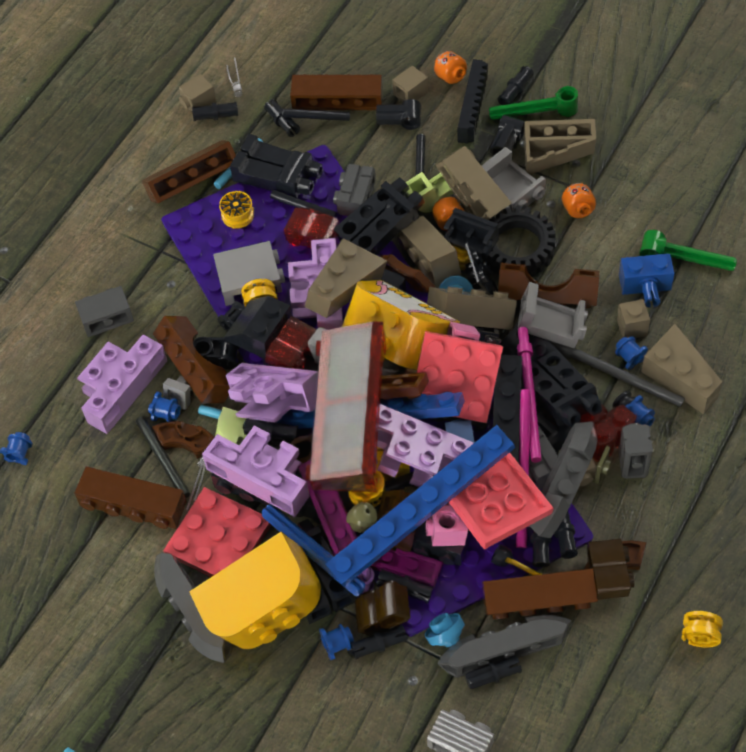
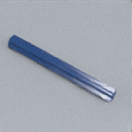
M267 505L262 510V517L279 532L284 533L300 545L307 556L337 580L326 566V563L334 556L275 506ZM356 577L345 588L354 596H359L365 590L366 584Z

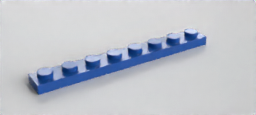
M444 392L435 395L421 394V396L416 398L370 399L365 402L348 400L342 403L331 404L324 402L317 405V408L310 412L290 409L276 423L298 425V429L365 424L376 402L415 419L459 416L465 400L462 392Z
M496 425L326 563V566L340 584L345 587L515 449L514 443Z

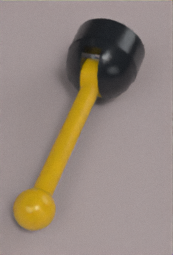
M502 543L498 545L490 561L500 567L512 564L531 575H541V573L514 560L512 550Z

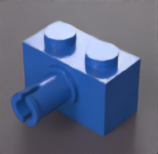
M670 253L621 258L619 279L622 295L643 293L646 307L651 308L650 301H652L653 307L658 306L661 303L658 291H669L672 289L674 270Z

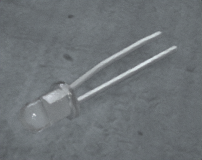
M234 58L238 82L233 83L231 81L228 65L227 72L232 83L234 95L239 98L243 93L236 58Z
M201 456L200 461L197 463V466L200 467V470H199V473H198V476H197L195 485H194V487H193V490H192V493H191V496H190V499H189V502H188V505H187L186 510H188V508H189V505H190V502H191V500H192V497H193V494H194V491H195V488H196V485H197V482H198V479H199V476H200V473H201L202 468H203L202 476H201V480H200V483H199V486H198V489H197V492H196L194 501H196V498H197V495H198V492H199V489H200V486H201V483H202V480H203L204 471H205V469H206L203 456Z

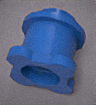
M633 336L629 338L623 337L616 344L615 354L621 356L627 362L625 368L631 370L635 365L643 362L648 348L646 346L640 347Z
M158 391L155 393L154 399L148 408L152 421H157L158 417L166 419V422L173 421L179 417L181 406L176 398L171 400L162 398V393Z
M638 395L623 408L622 419L624 421L629 419L633 423L646 424L650 427L655 421V411L648 409L642 403L643 397Z
M22 432L10 434L7 447L0 449V453L4 455V460L27 465L28 459L25 456L28 449L33 445L32 441L29 440L30 437Z
M338 624V628L326 632L324 628L319 629L322 644L330 660L335 659L334 653L345 648L347 650L351 649L350 642H354L349 627L344 628L342 624Z

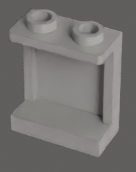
M504 147L481 165L512 202L507 206L511 208L512 212H515V206H521V212H525L526 207L535 200L541 199L545 194L546 179L541 176L536 180L512 161V151L507 147Z
M270 241L213 254L226 306L232 305L235 302L234 296L242 294V287L255 279L271 280L274 286H276L277 293L282 292L281 283L285 282L282 268L277 269L276 264H279L280 260L277 249L272 250Z
M529 282L521 299L517 330L521 327H526L528 334L575 348L578 340H583L587 330V326L584 325L588 315V311L585 310V301L580 299L577 308L572 309L537 297L539 285Z

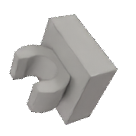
M180 376L177 381L167 378L163 383V397L170 400L176 398L181 409L186 410L191 404L190 386L187 385L188 383L183 376Z

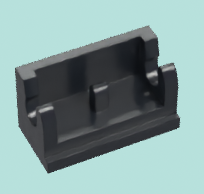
M457 208L453 210L452 215L444 226V229L448 230L444 238L451 245L467 251L465 244L468 243L473 250L477 249L480 255L485 258L488 257L499 240L497 223Z

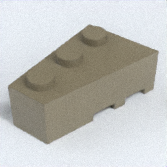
M595 119L525 121V171L528 174H533L594 154L596 145Z
M465 146L436 164L439 172L460 201L465 212L488 220L512 203L479 164L472 151Z
M424 216L419 217L415 222L412 220L409 226L399 232L398 242L402 250H406L418 270L436 288L440 287L445 278L454 275L462 276L456 249Z
M343 238L309 288L305 307L328 318L349 303L357 282L382 279L387 260Z
M448 286V289L429 287L427 304L460 321V324L512 330L517 300L508 298V293L494 291L493 295L485 294L486 291L471 289V292L463 291V288Z
M676 324L644 356L641 372L668 391L685 398L684 402L702 414L718 399L722 380Z

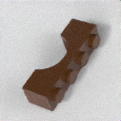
M501 263L498 292L508 293V298L517 301L521 300L528 283L532 282L539 285L537 295L539 298L563 306L567 304L578 305L581 299L585 301V308L597 306L598 270L574 269L566 281L558 285L549 286L535 281L530 276L526 265Z
M164 316L153 332L157 341L163 345L165 352L201 403H224L229 396L228 390L230 389L226 378L228 373L223 367L207 361L195 349L193 341L198 332L186 316Z

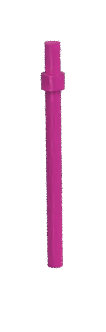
M521 327L518 329L519 344L517 345L518 356H522L524 389L531 390L530 456L532 462L538 463L542 458L531 364L533 349L532 344L529 343L528 329Z
M522 389L520 395L518 463L529 476L531 390ZM527 527L516 532V548H527Z

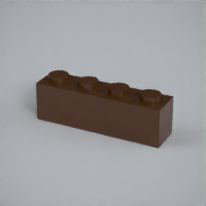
M292 75L290 93L292 109L376 110L377 105H382V75Z
M221 140L141 181L150 200L158 204L229 168L236 154L230 141Z
M87 466L74 492L79 505L86 510L93 511L97 509L114 517L122 515L138 523L143 521L153 523L162 529H167L168 527L177 529L187 503L184 491L181 489Z
M593 568L482 581L486 615L492 614L493 620L509 618V612L519 611L520 616L536 615V609L547 608V613L564 611L563 606L574 605L575 610L591 608V602H598Z

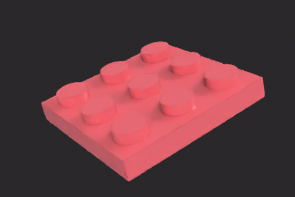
M425 331L416 372L426 373L429 380L422 394L435 395L444 392H462L465 402L459 416L452 417L487 423L503 346Z
M511 453L507 454L449 501L483 549L534 524L553 512V506Z
M204 487L163 551L173 555L179 562L212 577L257 548L271 527V524L262 517L261 513Z

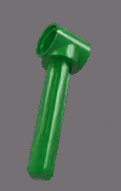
M564 86L552 98L490 107L489 115L493 120L500 119L503 115L513 117L557 110V113L560 115L571 117L578 112V91L572 86Z
M648 230L644 233L639 252L640 256L670 253L672 258L729 271L735 270L737 263L735 257L666 242L667 238L658 230Z

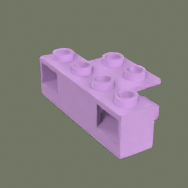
M335 238L311 240L312 260L288 262L293 320L317 317L318 328L322 327L344 335L341 332L343 324L342 308L328 318H325L305 307L309 288L336 250Z
M142 335L128 352L110 342L106 343L77 378L85 384L81 388L83 393L90 397L81 407L88 424L106 434L110 432L167 362L163 345L145 335Z
M241 363L226 375L230 387L228 390L230 399L247 404L236 413V416L240 418L277 422L290 409L310 412L315 410L317 405L326 399L318 371Z
M377 402L366 419L360 440L384 449L378 471L395 477L401 462L414 468L409 484L421 487L433 475L437 474L474 444L471 441Z
M253 426L240 445L217 434L202 454L206 469L295 517L309 498L307 481L294 475L298 470V466L301 465V462L296 460L300 454L299 449L285 441H282L279 450L267 444L271 439L270 433L256 426Z

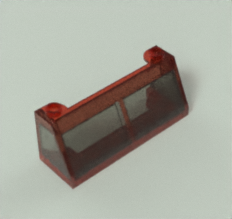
M372 321L322 331L321 340L316 342V356H320L312 456L311 464L306 465L305 473L306 481H310L312 490L377 492L378 478H375L378 465L377 445L382 370L387 347L383 322Z

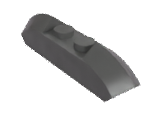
M593 422L574 424L541 492L553 506V512L551 515L530 525L540 537L551 538L564 519L595 452L598 439Z
M160 553L156 555L154 574L158 591L162 598L171 596L168 598L171 605L177 612L181 610L184 618L181 620L191 633L188 639L189 642L202 655L214 661L224 663L231 656L233 644L213 634L205 626L189 592L196 586L181 563L171 554Z
M533 615L525 617L526 623L524 624L519 622L513 623L506 627L505 630L496 633L495 631H488L477 639L472 634L462 638L447 649L437 664L448 674L458 678L471 671L488 666V663L491 661L494 664L511 658L514 655L520 658L563 643L571 620L556 615Z

